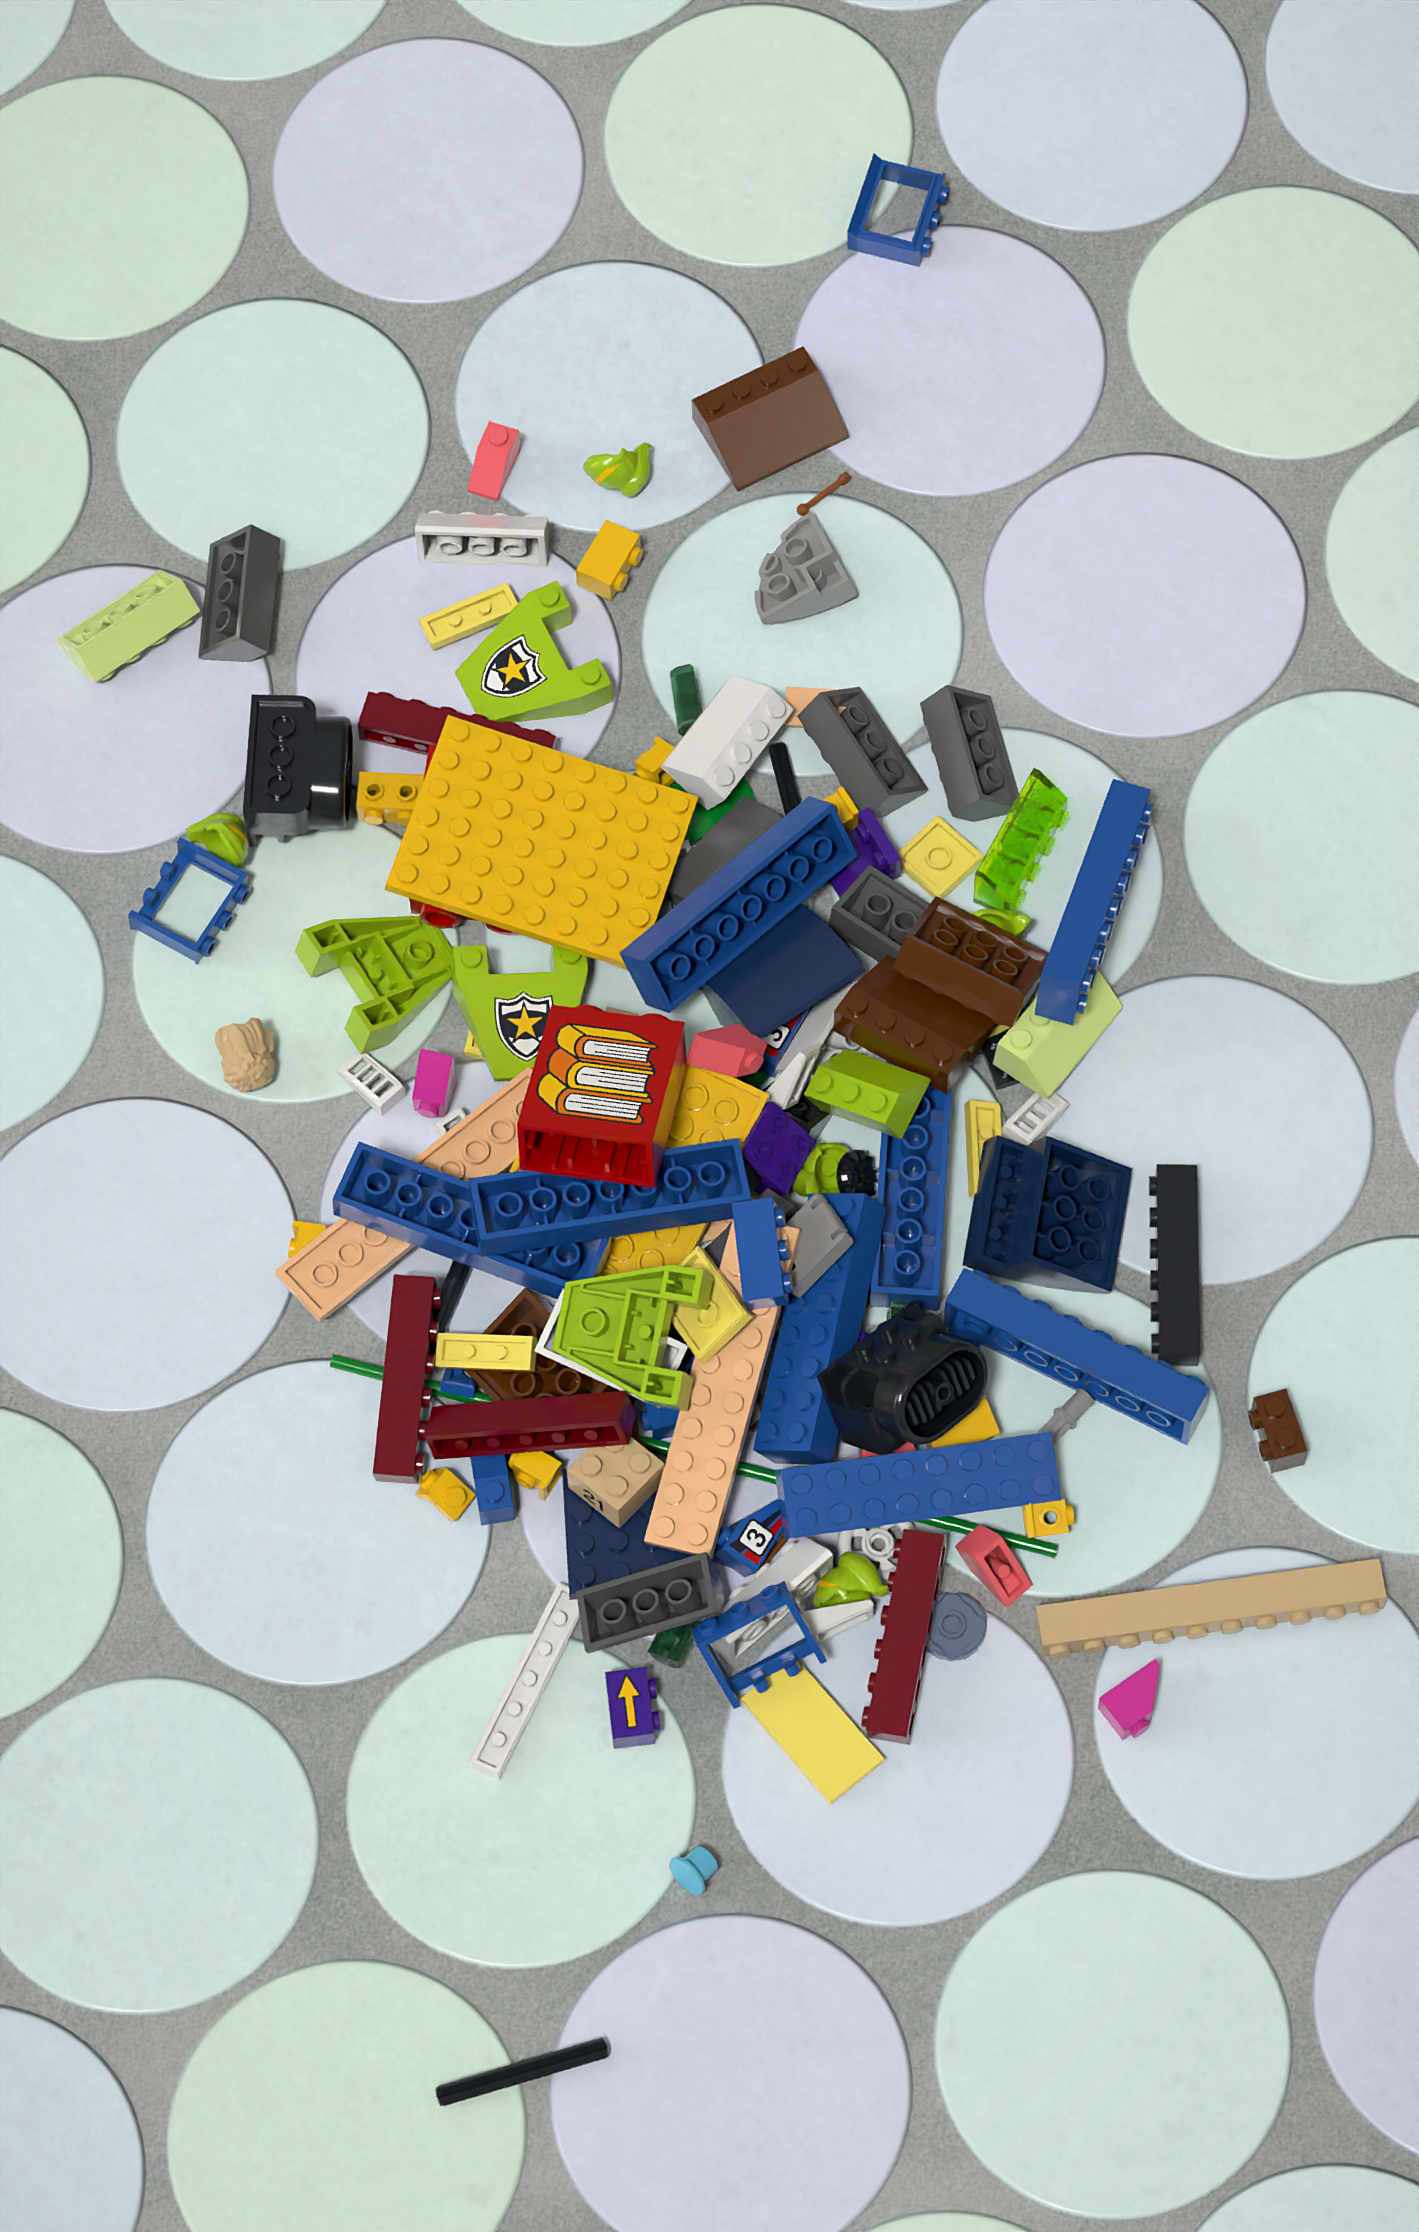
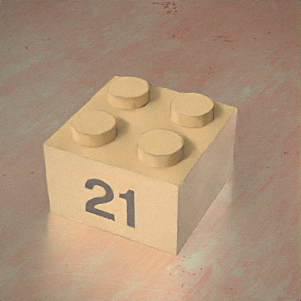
M630 1437L629 1445L587 1448L567 1469L568 1488L620 1528L658 1490L665 1465Z

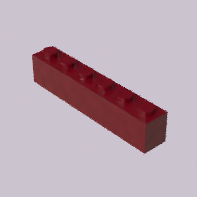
M368 691L357 724L360 740L422 755L428 754L429 744L437 745L448 715L557 750L556 736L546 730L521 728L516 723L509 721L500 723L489 720L480 714L467 715L458 713L455 709L446 706L437 708L426 705V703L417 699H410L408 701L396 698L388 692L374 693Z
M394 1274L373 1464V1476L376 1481L417 1484L418 1474H424L425 1454H420L421 1441H426L424 1435L428 1421L424 1420L425 1408L431 1407L432 1387H427L428 1374L434 1375L436 1358L435 1354H431L432 1341L437 1342V1335L439 1333V1321H434L435 1308H441L442 1288H437L438 1285L435 1277Z
M626 1391L432 1406L424 1437L434 1460L629 1445L636 1414Z
M903 1529L902 1539L896 1538L893 1551V1559H898L896 1571H890L887 1582L888 1592L891 1593L889 1606H883L880 1625L885 1626L883 1639L877 1638L874 1650V1659L879 1661L876 1673L871 1672L868 1681V1693H872L870 1706H864L861 1726L866 1727L865 1731L868 1738L910 1745L947 1549L945 1535Z

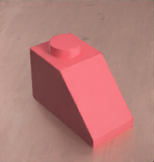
M488 422L477 447L468 485L469 493L498 502L521 450L519 430L495 422Z
M739 1023L695 1034L685 1062L690 1066L736 1078L757 1073L763 1063V1055L767 1043L751 1034Z
M979 1524L955 1545L956 1550L969 1570L1004 1606L1009 1607L1032 1586V1583L1001 1535Z

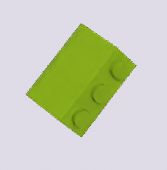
M846 1049L818 1066L804 1095L824 1112L902 1139L931 1080L923 1075Z

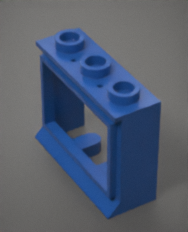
M874 153L847 230V249L920 267L923 256L928 257L933 241V238H929L931 231H937L940 223L941 212H938L940 204L945 205L949 196L950 187L945 186L946 173L938 174L882 160ZM881 179L928 191L912 242L864 230Z
M180 837L177 841L178 854L172 863L168 861L163 863L160 869V881L154 889L148 887L143 894L144 905L138 913L131 910L128 918L130 930H138L188 957L198 965L203 956L208 957L211 954L219 931H225L233 919V910L237 904L242 905L246 901L251 888L249 887L248 873ZM190 864L233 886L196 944L152 921Z
M785 1581L777 1585L767 1586L760 1594L747 1601H739L733 1604L728 1611L716 1617L706 1618L697 1627L692 1629L698 1649L734 1709L740 1707L737 1692L752 1684L758 1693L765 1692L770 1687L767 1677L783 1668L789 1677L796 1676L801 1670L798 1660L815 1653L820 1664L827 1661L821 1643L816 1638ZM787 1605L805 1638L729 1677L713 1650L711 1643Z

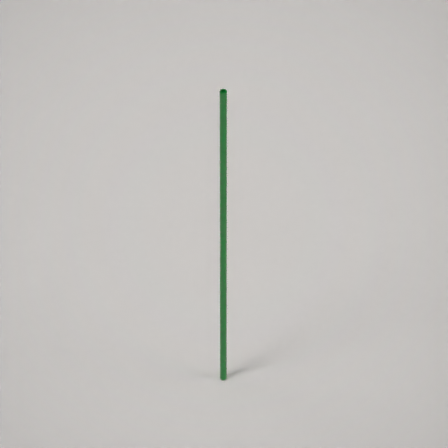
M335 1354L331 1358V1368L380 1381L383 1380L384 1367ZM430 1379L427 1382V1387H432L433 1395L467 1404L493 1401L487 1394L475 1391L473 1398L440 1392L441 1382ZM640 1435V1438L645 1443L644 1448L649 1452L668 1455L671 1443ZM739 1461L736 1470L737 1475L776 1485L774 1470ZM950 1516L915 1521L968 1535L979 1525ZM984 1526L1001 1535L1009 1547L1051 1558L1056 1557L1058 1549L1056 1544Z

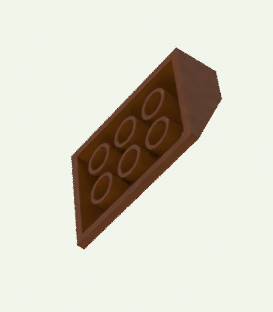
M804 346L692 399V419L737 492L849 438V433L823 378Z
M935 896L905 936L892 968L899 971L905 978L917 980L929 986L935 993L947 995L960 1002L965 1008L976 1010L990 1017L993 1022L1012 1028L1041 980V974L1049 952Z
M887 955L851 987L834 1010L833 1031L897 1067L928 1077L931 1080L930 1086L947 1095L998 1024L993 1022L990 1017L976 1010L965 1008L960 1002L947 995L935 993L929 986L917 980L905 978L899 971L892 968L895 959Z
M524 1288L482 1334L533 1336L538 1338V1344L554 1308L540 1293ZM537 1352L535 1372L464 1369L493 1401L620 1391Z

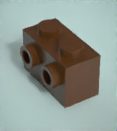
M1287 1389L1254 1397L1251 1410L1248 1411L1249 1422L1252 1429L1258 1432L1260 1442H1258L1262 1460L1268 1462L1271 1474L1304 1465L1307 1448Z

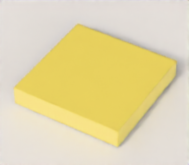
M939 815L897 852L901 858V870L932 898L937 896L943 900L985 862V856Z

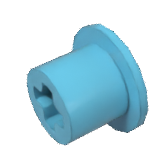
M700 1846L695 1847L684 1858L677 1856L672 1858L669 1863L674 1878L685 1890L694 1895H701L704 1892V1882L718 1870L715 1858L709 1851Z

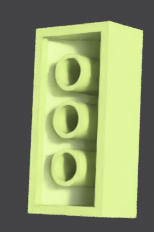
M160 569L61 635L56 641L86 678L94 682L104 681L110 678L115 673L114 669L123 663L128 664L141 656V651L150 645L155 646L162 643L168 637L167 634L175 628H182L190 624L194 619L193 616L199 613L200 609L183 580Z
M1100 971L1097 972L1093 989H1089L1086 994L1089 997L1084 1014L1077 1013L1073 1026L1034 1015L1037 1002L1036 997L1013 1027L998 1042L993 1064L1048 1100L1122 1011L1123 1006Z

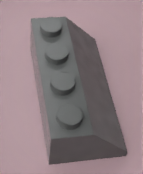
M250 524L210 544L198 658L214 661L250 662L269 653L272 619L274 617V599L277 588V568L280 559V538Z
M946 685L922 701L920 707L923 714V722L928 731L931 750L937 762L939 778L943 784L948 801L947 805L952 817L977 822L1023 810L991 697L986 694Z
M860 687L820 692L797 715L804 726L806 734L812 738L820 750L822 758L830 765L838 777L840 785L846 789L859 812L870 807L876 818L885 817L929 790ZM837 706L846 707L840 714L835 709Z
M743 796L675 865L665 896L677 906L782 818L774 810Z
M869 864L832 907L828 926L840 938L877 962H880L887 955L896 960L905 936L930 903Z
M707 1552L576 1591L584 1649L587 1654L718 1615L725 1601L720 1570Z

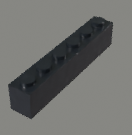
M1156 1164L1155 1176H1149L1148 1184L1149 1196H1155V1207H1149V1228H1155V1239H1150L1149 1258L1156 1259V1270H1150V1291H1156V1302L1150 1303V1322H1157V1334H1151V1354H1157V1360H1163L1172 1366H1198L1200 1358L1197 1165Z

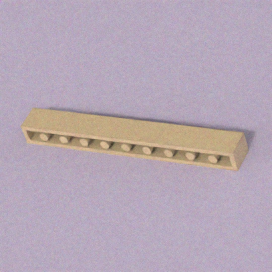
M1377 1558L1038 1605L1035 1610V1621L1041 1656L1050 1655L1051 1658H1063L1069 1656L1074 1651L1084 1650L1085 1653L1093 1654L1105 1650V1647L1117 1645L1121 1649H1129L1138 1646L1139 1642L1153 1641L1155 1644H1165L1173 1641L1174 1637L1187 1636L1189 1639H1200L1206 1637L1210 1632L1222 1631L1223 1634L1228 1635L1241 1632L1243 1628L1256 1626L1259 1630H1265L1277 1626V1623L1289 1621L1292 1625H1301L1310 1622L1311 1618L1325 1617L1326 1620H1337L1345 1617L1347 1613L1359 1612L1360 1615H1372L1384 1608L1387 1595L1380 1559Z

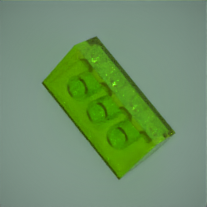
M1033 768L975 873L973 902L987 909L1001 911L1009 908L1020 909L1027 894L1024 891L1028 882H1035L1041 869L1039 862L1042 856H1049L1056 841L1053 838L1057 829L1063 830L1069 819L1070 812L1067 811L1068 798L1036 768Z

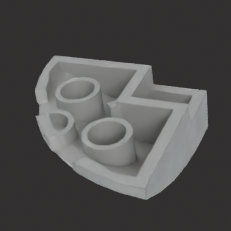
M812 511L802 516L781 534L782 543L774 553L766 554L758 571L761 578L759 590L754 592L756 609L763 624L784 622L814 615L858 596Z

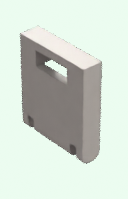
M822 1194L813 1195L786 1223V1226L798 1228L802 1232L793 1262L796 1268L791 1272L793 1281L792 1294L799 1298L853 1244V1239L847 1233L848 1230Z

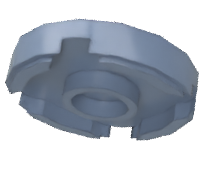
M947 1592L938 1594L927 1652L938 1659L952 1662L964 1660L978 1651L984 1642L987 1626L984 1611L977 1601L962 1593L948 1594Z

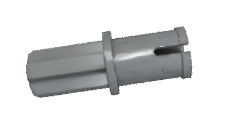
M1078 1388L1076 1393L1061 1408L1054 1409L1052 1418L1037 1433L1052 1432L1054 1445L1069 1429L1072 1430L1076 1427L1075 1422L1094 1404L1093 1398L1086 1391Z

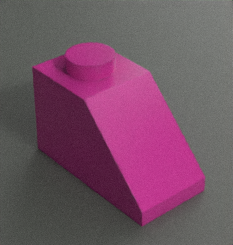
M421 1048L412 1095L414 1111H418L420 1115L427 1118H436L437 1116L444 1118L448 1114L457 1085L454 1056Z
M1156 1659L1099 1697L1098 1709L1122 1741L1130 1735L1136 1738L1150 1727L1149 1722H1151L1160 1666Z

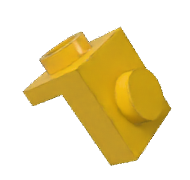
M447 1468L428 1470L418 1482L420 1487L415 1492L419 1499H427L450 1521H456L476 1496L473 1491Z

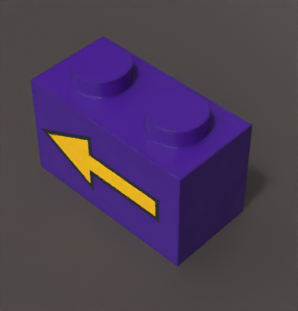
M646 1667L605 1672L613 1748L655 1744L654 1733L661 1732L659 1711L652 1712L650 1699H657L655 1678H648Z

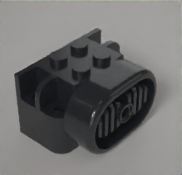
M251 695L243 816L250 847H256L257 834L277 835L278 842H286L287 835H303L310 829L343 830L347 827L353 768V731L351 720L348 717L319 716L316 713L314 702L305 696Z
M913 1300L889 1320L879 1324L876 1330L866 1338L856 1342L848 1352L819 1373L817 1379L842 1442L874 1454L884 1455L894 1452L906 1442L917 1445L934 1442L967 1417L983 1398L988 1381V1367L983 1353L976 1345L947 1333L944 1323L939 1316L932 1313L923 1315L918 1301Z

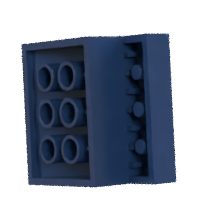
M801 903L698 990L703 991L720 1025L725 1027L739 1023L751 1034L761 1039L860 976L866 970L840 937L818 915Z
M999 1135L985 1141L979 1166L977 1193L974 1195L962 1265L986 1274L1030 1285L1076 1292L1111 1293L1132 1168L1049 1136H1045L1027 1146Z

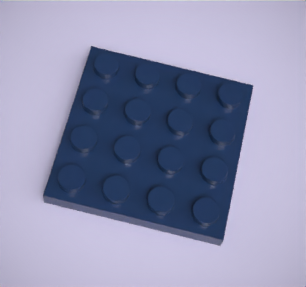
M562 1469L570 1600L577 1599L576 1591L694 1556L649 1545L644 1542L657 1491L618 1528L568 1488L567 1469Z

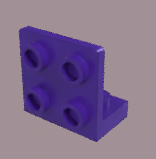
M870 807L858 812V826L847 832L858 856L828 880L839 899L869 864L893 880L901 876V858Z
M772 1101L767 1102L741 1146L743 1160L759 1174L760 1180L754 1191L761 1195L769 1188L781 1196L787 1195L817 1141Z

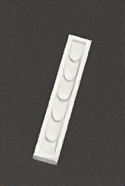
M558 1582L468 1761V1767L500 1781L580 1621L577 1599L570 1600L569 1586Z

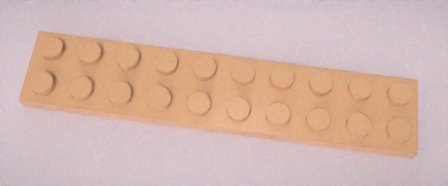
M529 1066L412 1161L469 1182V1178L506 1173L512 1167L519 1153L517 1122L532 1069ZM340 1218L275 1270V1276L314 1318L321 1323L415 1247V1245Z
M733 1220L719 1270L743 1302ZM785 1226L780 1228L781 1239L787 1240L789 1248V1260L784 1261L785 1272L791 1273L802 1232L798 1228ZM781 1306L750 1310L749 1312L753 1318L706 1364L698 1361L696 1357L694 1358L690 1376L694 1379L687 1412H679L644 1538L646 1544L691 1555L707 1552L710 1558H713Z

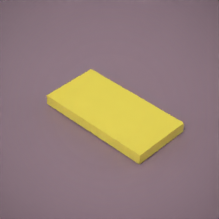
M798 1660L801 1670L796 1676L789 1677L783 1668L767 1677L770 1685L768 1690L758 1693L754 1687L741 1698V1703L831 1805L884 1762V1758Z

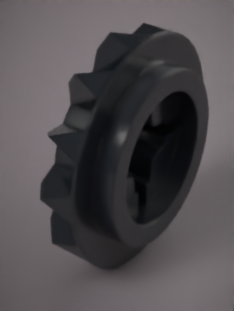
M848 1151L840 1159L836 1173L840 1193H865L870 1197L875 1195L873 1186L878 1183L874 1175L877 1168L872 1166V1157L866 1156L864 1151Z

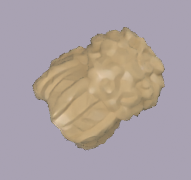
M251 1017L245 1024L232 1023L228 1026H223L215 1033V1044L223 1058L221 1065L223 1067L224 1081L240 1092L261 1088L272 1081L271 1075L274 1073L275 1060L271 1058L270 1053L274 1050V1036L271 1029L265 1028L264 1030L259 1018Z

